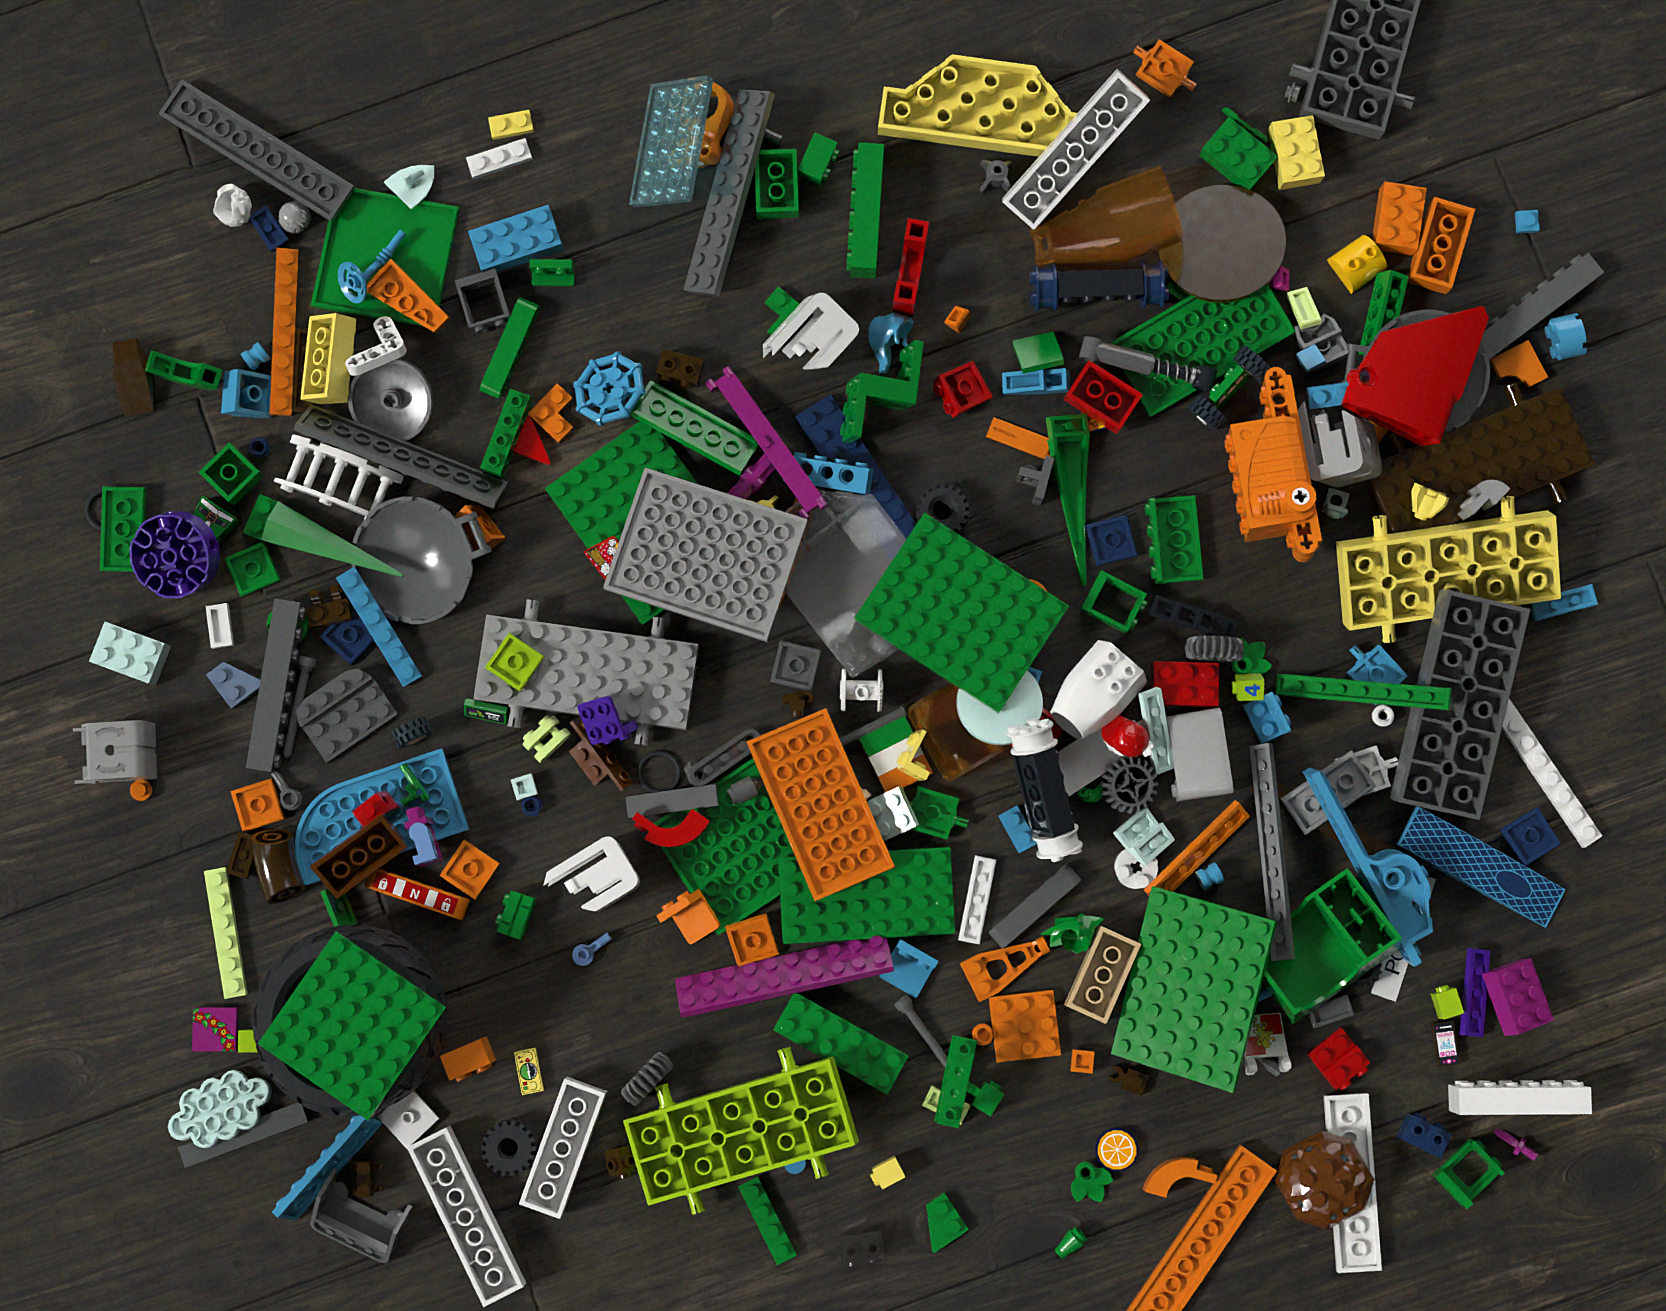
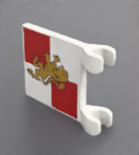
M1280 1013L1254 1015L1244 1055L1245 1072L1247 1075H1254L1257 1072L1255 1059L1278 1057L1279 1070L1281 1072H1287L1291 1069V1061L1287 1052Z

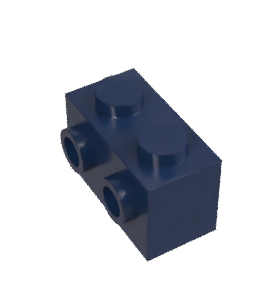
M1415 1112L1414 1116L1407 1113L1396 1137L1441 1158L1452 1135L1446 1132L1447 1127L1437 1122L1431 1125L1426 1122L1427 1117Z

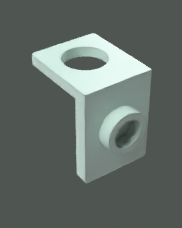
M1329 488L1321 512L1327 513L1328 517L1334 519L1347 515L1348 509H1345L1349 493ZM1339 495L1342 498V504L1340 506L1332 505L1330 503L1331 496Z

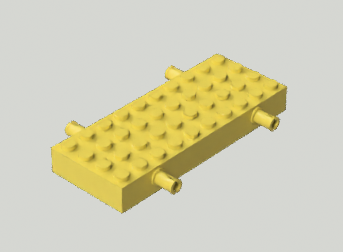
M1506 496V499L1505 497L1500 499L1502 516L1493 519L1387 534V517L1384 515H1379V518L1377 516L1372 517L1374 535L1372 537L1336 542L1343 624L1349 631L1382 626V641L1390 643V639L1392 642L1396 641V623L1433 618L1439 589L1451 590L1519 607L1523 604L1561 599L1556 516L1548 510L1515 515V499L1512 496Z

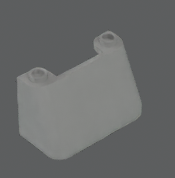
M1214 708L1166 716L1176 777L1174 785H1171L1173 798L1176 797L1178 802L1232 794L1233 781L1221 709Z

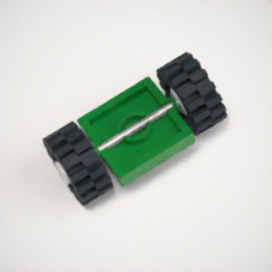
M1245 345L1233 357L1238 365L1235 368H1230L1225 374L1223 382L1221 384L1217 383L1210 390L1211 395L1209 398L1212 404L1199 395L1188 406L1189 410L1215 433L1228 421L1220 412L1221 408L1248 380L1247 376L1250 375L1261 384L1264 381L1266 372L1271 368L1252 349Z

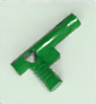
M402 764L399 768L410 783L405 786L409 795L400 800L402 805L406 807L418 798H420L422 803L429 800L430 797L408 764ZM418 789L422 790V795H417Z

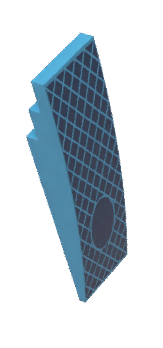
M1418 806L1415 807L1396 844L1419 859L1429 863L1430 866L1544 928L1547 927L1565 892V889Z

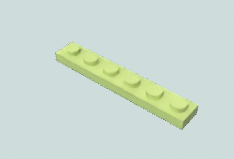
M227 867L204 871L224 999L248 995L229 875L226 873Z

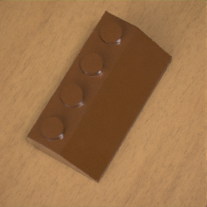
M380 814L313 863L310 868L335 898L338 899L406 849L407 844L405 838L394 824Z

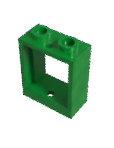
M1101 570L1080 611L1123 633H1127L1128 630L1132 631L1138 621L1135 618L1137 612H1142L1148 602L1145 600L1147 594ZM1105 582L1137 598L1124 625L1092 609Z

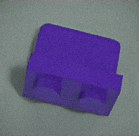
M611 696L583 702L577 706L591 745L601 742L608 744L615 741L616 738H619V740L626 739L632 736V731L638 729L635 720L621 723Z

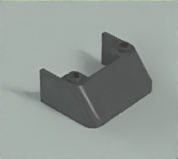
M333 1168L316 1197L310 1221L311 1227L318 1233L378 1262H388L408 1222L412 1206L408 1205L404 1213L394 1210L384 1215L348 1197L349 1191L347 1186L342 1182L335 1181L337 1169Z

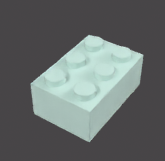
M104 622L89 662L156 686L171 646Z

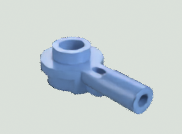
M605 933L590 945L580 944L576 946L572 953L574 962L581 966L590 964L594 958V952L612 940L610 935Z

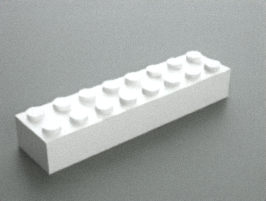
M1116 69L1005 194L1002 202L1034 230L1150 101L1149 97Z
M451 1125L407 1147L483 1307L524 1287L526 1281Z

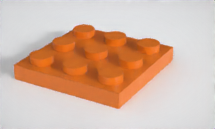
M1053 990L989 997L996 1062L1061 1055Z

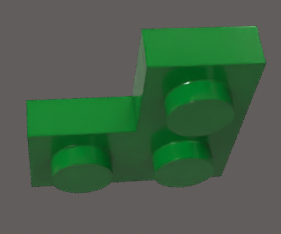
M779 286L765 301V304L780 316L767 333L772 335L799 305L796 300Z

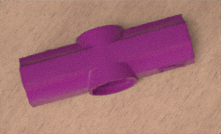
M764 454L753 466L747 468L738 479L739 481L727 494L747 500L752 494L757 493L766 483V479L776 469L767 455Z

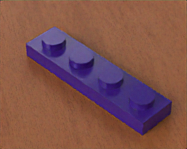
M1467 948L1462 1002L1464 1013L1461 1014L1460 1035L1483 1037L1487 987L1482 974L1489 971L1490 950Z

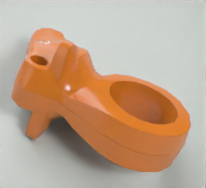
M714 82L698 84L686 95L682 107V118L689 133L683 137L678 149L669 156V163L674 170L682 172L688 168H704L708 165L718 164L723 149L720 146V140L734 114L733 99L720 85ZM711 97H718L719 103L715 113L708 119L698 120L697 113L702 102Z

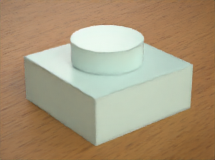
M532 774L511 779L516 800L538 794Z

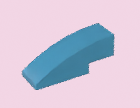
M1062 368L1042 369L1025 374L1022 371L1002 373L1003 394L1029 395L1068 392L1070 390V371Z

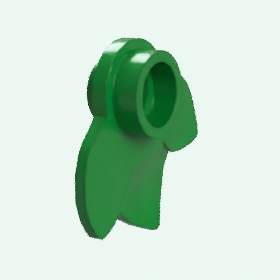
M1240 638L1244 646L1243 658L1239 661L1231 662L1233 672L1235 674L1261 673V675L1267 672L1272 665L1262 659L1265 653V643L1254 642L1248 645L1244 638ZM1240 661L1245 663L1244 669L1238 667Z
M1087 1161L1079 1163L1075 1168L1076 1178L1071 1183L1072 1196L1076 1202L1082 1200L1085 1195L1094 1201L1102 1202L1104 1197L1103 1185L1113 1182L1110 1173L1104 1168H1095L1092 1163ZM1083 1169H1089L1088 1176L1082 1175Z

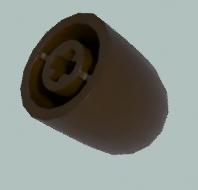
M269 829L255 833L251 838L254 863L267 903H283L301 894L305 890L306 885L297 862L293 834L283 829Z

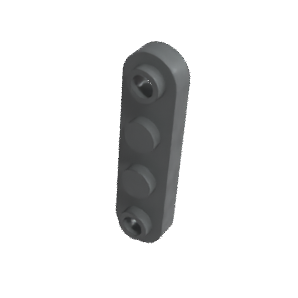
M754 729L744 730L693 765L687 773L688 781L694 786L707 784L751 753L746 743L748 736L754 739L761 735ZM697 771L700 773L699 779L695 778V773Z

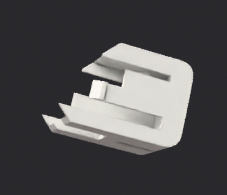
M826 293L808 296L763 344V358L771 350L773 356L802 323L813 314L814 316L782 351L789 358L795 353L800 357L806 349L812 353L817 347L819 351L803 369L827 368L857 336L859 332L858 324Z
M604 837L546 873L544 885L549 883V887L605 852L606 858L564 883L570 894L573 892L575 895L588 886L593 893L599 894L622 880L581 906L582 909L600 912L636 890L640 885V878L620 844L614 838Z

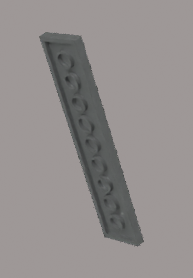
M182 79L159 112V115L332 223L355 190V186Z
M742 89L738 91L734 105V114L731 117L720 161L683 289L688 293L720 296L775 94L771 91Z
M312 404L295 423L294 430L304 436L321 440L325 444H331L345 452H351L361 456L363 459L379 463L383 467L392 468L404 475L415 477L424 483L440 487L444 491L458 494L462 498L476 501L485 507L494 509L508 485V482Z

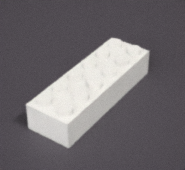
M569 1077L564 1078L520 1199V1205L561 1219L608 1091Z
M1479 1080L1476 1085L1468 1081H1455V1085H1448L1449 1111L1459 1115L1592 1114L1591 1087L1584 1086L1583 1082H1577V1080H1563L1564 1084L1562 1082H1555V1080H1542V1084L1533 1080H1520V1084L1510 1080H1499L1498 1084Z

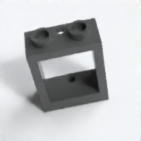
M495 268L455 280L468 327L472 333L476 332V334L486 332L489 327H503L507 325L511 315L498 272ZM495 283L504 314L474 323L466 292Z

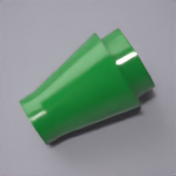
M1077 1227L1069 1229L1060 1244L1055 1248V1251L1064 1259L1069 1254L1083 1247L1087 1238Z

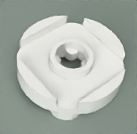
M1124 849L1118 854L1114 863L1118 880L1124 886L1132 889L1147 887L1157 876L1158 862L1156 857L1145 866L1140 863L1142 870L1137 871L1135 874L1132 872L1133 868L1130 865L1131 863L1135 864L1138 860L1127 849Z

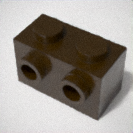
M662 349L656 371L657 377H660V381L671 384L672 381H675L684 388H698L705 364L704 359Z

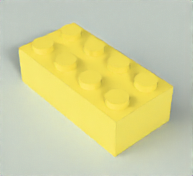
M338 313L310 316L301 400L321 405L347 402L350 374L345 362L354 352L355 318Z

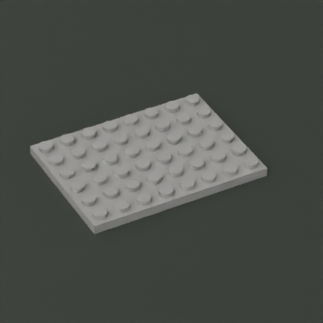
M645 468L603 589L767 642L808 519Z

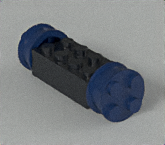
M1159 260L1158 264H1145L1144 261H1141L1139 269L1066 271L1056 273L1055 264H1052L1051 268H1038L1037 265H1034L1033 271L1029 272V284L1033 285V293L1030 294V306H1034L1035 312L1046 308H1052L1053 311H1056L1057 299H1060V303H1072L1078 298H1081V302L1096 301V298H1102V302L1115 301L1117 297H1123V301L1137 300L1139 296L1142 308L1152 304H1159V307H1163L1164 301L1169 298L1168 287L1165 288V279H1168V267L1163 265L1162 260Z

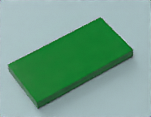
M102 486L100 571L134 572L130 563L129 548L139 526L146 520L147 488Z

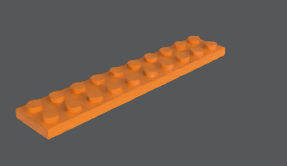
M1239 1145L1218 1175L1216 1183H1213L1126 1311H1182L1277 1170Z

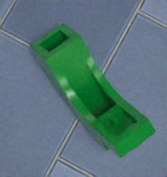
M151 351L145 369L146 372L164 377L163 379L204 390H217L222 374V369L205 363H191L156 351Z

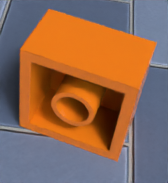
M487 1036L440 1056L449 1080L456 1079L457 1082L472 1076L471 1071L473 1070L480 1073L491 1068V1063L496 1061Z

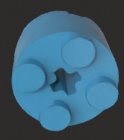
M1577 313L1550 319L1548 326H1545L1547 339L1551 338L1552 342L1550 347L1552 359L1563 360L1586 354L1587 348L1583 349L1582 344L1587 342L1582 320L1576 319Z

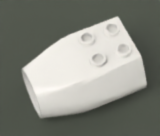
M1098 640L1064 680L1050 711L1051 716L1063 730L1073 737L1083 740L1102 729L1121 714L1146 685L1147 680L1144 671L1112 643Z

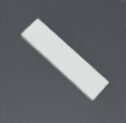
M975 855L958 938L960 941L980 944L996 865L995 859Z

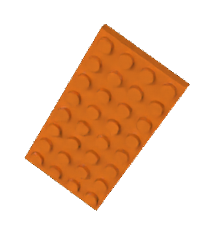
M826 708L746 742L814 901L895 867Z

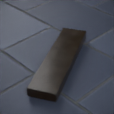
M308 329L296 330L292 394L293 413H304L311 404L315 406L313 402L301 400Z

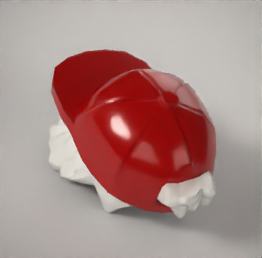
M1119 715L1102 728L1101 735L1109 751H1114L1119 756L1125 755L1128 757H1137L1142 754L1147 757L1152 754L1151 749L1154 748V745L1149 739L1147 730L1134 720L1131 721Z

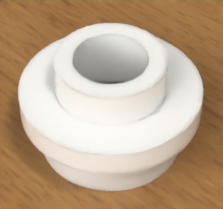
M1386 705L1377 706L1372 712L1374 723L1378 726H1388L1394 719L1393 710ZM1380 712H1384L1386 714V718L1384 720L1380 719Z

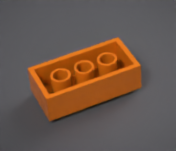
M1437 197L1431 200L1420 231L1418 250L1414 253L1409 268L1407 283L1447 294L1452 289L1475 209Z

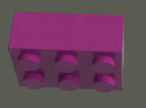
M1531 958L1515 960L1482 974L1504 1036L1519 1035L1554 1020Z

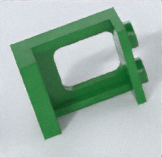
M1468 1139L1432 1173L1436 1180L1465 1209L1474 1204L1472 1200L1498 1175L1503 1176L1505 1174L1501 1169L1502 1164L1494 1156L1490 1158L1485 1152L1487 1148L1479 1140L1475 1142ZM1471 1150H1474L1486 1162L1488 1170L1471 1186H1466L1453 1172V1167Z

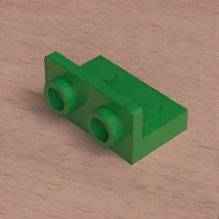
M530 259L533 286H574L575 266L572 260Z

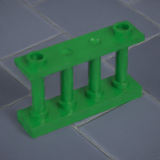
M955 1035L951 1037L934 1118L937 1124L959 1128L977 1044L976 1040Z

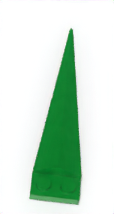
M1087 414L1050 416L1046 418L1049 437L1047 443L1050 456L1054 458L1053 468L1081 585L1085 586L1087 583L1085 506L1090 438Z
M261 494L243 531L244 534L267 543L404 577L399 571L279 501Z

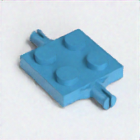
M1379 644L1365 654L1357 645H1354L1349 650L1358 659L1355 665L1346 673L1351 680L1400 684L1408 677Z

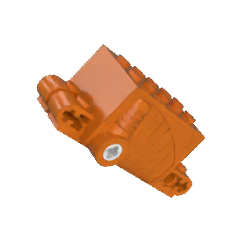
M1272 367L1266 372L1261 392H1259L1261 405L1265 404L1263 419L1230 425L1229 433L1226 435V440H1224L1226 453L1229 452L1230 460H1228L1230 473H1233L1232 488L1233 492L1237 494L1236 510L1237 514L1241 516L1239 525L1241 535L1244 534L1245 542L1286 536L1287 547L1292 549L1294 558L1299 562H1307L1312 559L1315 550H1318L1322 542L1315 506L1316 492L1311 485L1291 375H1286L1282 368Z

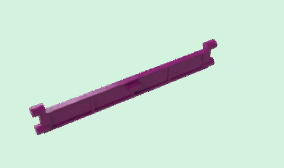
M729 366L724 368V376L715 382L713 379H709L705 384L711 392L716 391L718 388L804 507L797 513L799 517L809 520V512L818 506L823 510L828 504Z

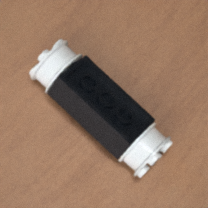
M1035 717L1027 719L1025 724L1009 726L1006 735L1012 741L1013 748L1011 749V754L1031 833H1034L1032 839L1037 842L1038 846L1036 855L1040 859H1051L1052 862L1063 860L1064 856L1080 853L1083 843L1078 840L1077 831L1079 827L1074 823V816L1069 806V795L1065 790L1063 782L1064 775L1058 761L1059 754L1054 747L1058 741L1056 738H1053L1051 730L1053 722L1049 719L1039 721Z

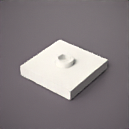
M415 1090L401 1101L389 1106L378 1116L406 1148L412 1145L440 1118Z

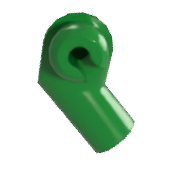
M1099 784L1095 789L1081 788L1078 791L1079 799L1083 802L1096 803L1103 797L1101 792L1106 787H1102Z

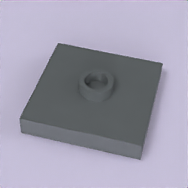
M780 640L770 682L812 692L822 650Z

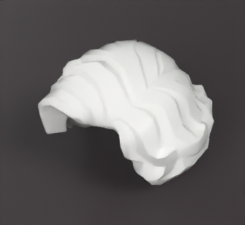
M235 184L222 186L217 191L218 197L215 201L214 214L221 222L230 227L241 226L247 223L251 217L250 211L252 208L251 200L247 193L239 189Z

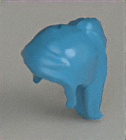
M893 312L886 316H877L871 321L868 328V341L879 362L880 373L886 374L890 368V347L895 343L899 344L900 338H903L902 344L904 347L908 345L907 334L913 327L911 317Z

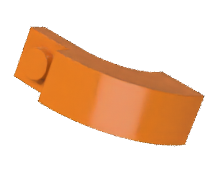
M1172 1158L1158 1165L1149 1174L1144 1183L1143 1190L1166 1198L1171 1185L1181 1178L1192 1177L1215 1184L1217 1175L1212 1172L1213 1168L1203 1165L1197 1168L1198 1160L1195 1158Z

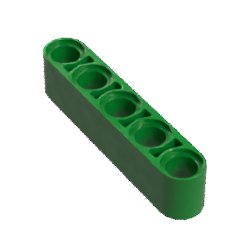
M521 297L517 300L482 380L481 392L498 399L502 398L536 321L540 305Z

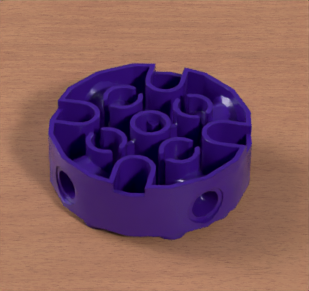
M169 511L145 520L139 526L129 548L130 563L138 581L144 587H148L156 595L163 598H182L204 589L216 576L220 563L219 544L212 529L200 517L186 511Z

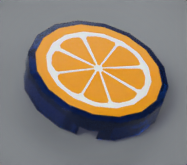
M1110 1128L1098 1136L1095 1144V1155L1104 1168L1110 1171L1121 1172L1129 1169L1135 1163L1138 1156V1144L1135 1137L1129 1131L1122 1128Z

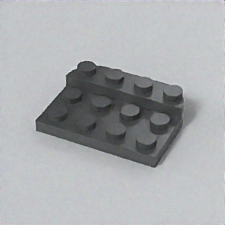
M359 669L343 672L305 698L296 711L300 727L305 730L326 763L331 762L399 715L376 680L370 674Z

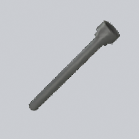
M303 656L299 658L298 664H300L301 674L283 751V756L286 758L292 755L298 728L296 711L304 700L309 673L313 670V667L315 668L317 659Z
M908 994L904 995L894 1003V1006L898 1011L908 1016L945 1067L947 1055L912 1009L911 998Z

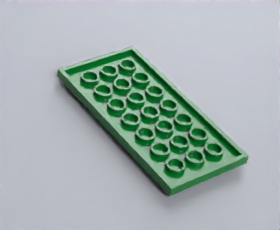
M1267 285L1262 290L1251 294L1248 298L1228 303L1207 302L1190 295L1110 342V344L1153 354L1155 359L1159 358V361H1168L1171 364L1177 363L1178 366L1182 367L1187 365L1188 368H1196L1197 366L1214 368L1217 370L1216 378L1227 373L1230 368H1235L1238 365L1233 357L1244 345L1252 349L1256 354H1259L1296 331ZM1121 368L1131 387L1143 394L1139 401L1149 418L1197 390L1192 388L1191 383H1186V380H1176V378L1170 376L1167 378L1166 375H1157L1155 372L1146 375Z
M950 847L888 850L895 866L894 868L817 901H814L796 857H778L783 944L871 939L876 935L882 938L955 933Z

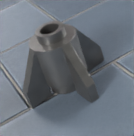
M983 159L980 162V165L986 170V180L979 190L981 193L985 192L990 185L994 187L1002 185L1006 192L1012 188L1007 179L1008 169L1013 165L1011 160L1005 162L995 160L991 162Z

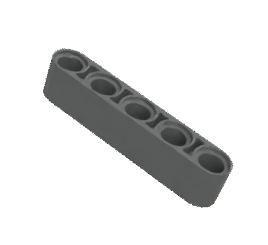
M1068 863L1065 864L988 933L1003 949L1077 885L1081 878Z

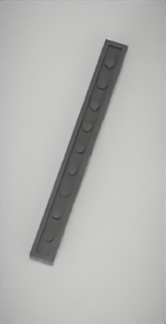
M1265 743L1249 747L1266 912L1268 919L1277 921L1270 950L1271 961L1295 959L1273 744Z

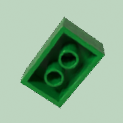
M1230 117L1210 138L1199 154L1201 158L1233 184L1248 190L1253 189L1278 157Z
M796 149L759 151L755 166L757 219L799 218Z

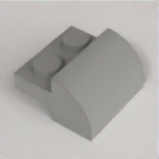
M1486 480L1466 492L1469 497L1459 506L1462 510L1457 515L1465 520L1480 507L1484 511L1495 505L1510 488L1498 480Z

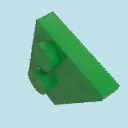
M944 1192L926 1204L933 1253L969 1230Z

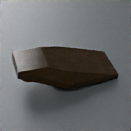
M138 339L113 342V381L124 416L155 412L154 374L145 371L148 358Z

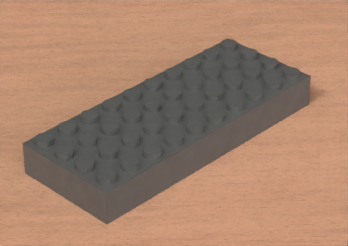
M1439 589L1417 686L1451 688L1450 710L1411 707L1390 799L1480 820L1530 609L1451 590Z

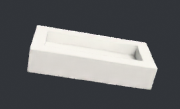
M229 604L206 606L211 648L234 646Z

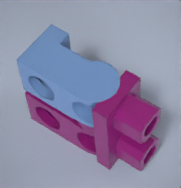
M419 806L406 810L409 821L404 824L406 829L409 830V836L414 840L418 855L412 856L414 864L426 866L443 860L435 832L431 825H434L432 818L426 817L424 808Z

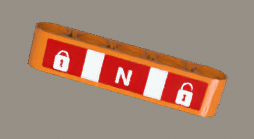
M381 868L370 874L364 884L366 888L460 920L464 919L470 902L468 898Z

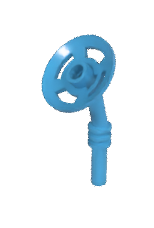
M399 230L388 246L382 249L383 252H379L380 256H376L377 260L363 273L352 262H344L339 266V285L344 295L351 302L360 303L365 300L367 295L366 281L386 264V261L390 260L389 257H393L392 253L406 236L404 232ZM350 288L358 292V296L354 295Z

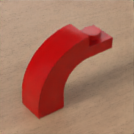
M694 809L689 812L681 824L673 828L658 827L638 812L632 818L636 822L634 824L636 828L642 832L649 831L644 839L665 847H677L692 842L710 824L708 819Z

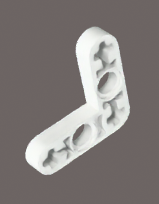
M380 317L373 324L382 344L353 355L346 360L345 365L350 375L363 374L406 354L404 342L390 317Z

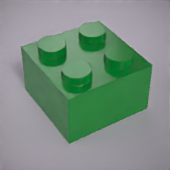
M228 443L199 471L234 506L264 477L231 443Z

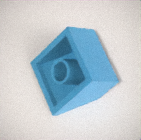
M241 369L225 371L221 413L238 417L272 418V415H269L271 376Z

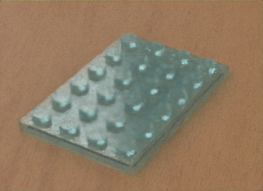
M707 75L651 84L629 205L643 207L692 201L714 78Z

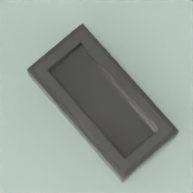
M1348 994L1329 999L1308 1014L1313 1028L1355 1015Z

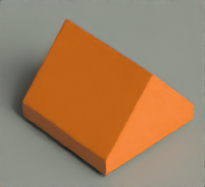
M955 306L944 323L960 333L971 318L970 311Z

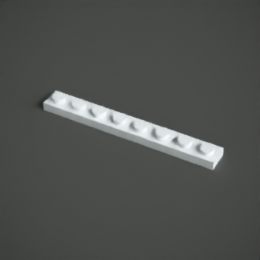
M1509 699L1502 725L1503 732L1581 847H1587L1602 837L1601 833Z

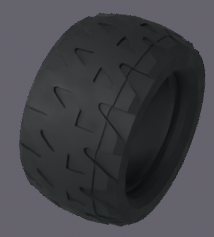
M367 925L329 927L311 933L295 942L271 966L260 986L255 1001L253 1036L260 1061L267 1074L282 1092L308 1109L331 1116L350 1117L359 1116V1114L258 1045V1042L336 931L446 1006L441 982L425 956L401 936ZM447 1008L375 1112L383 1110L410 1095L430 1074L440 1056L445 1041Z

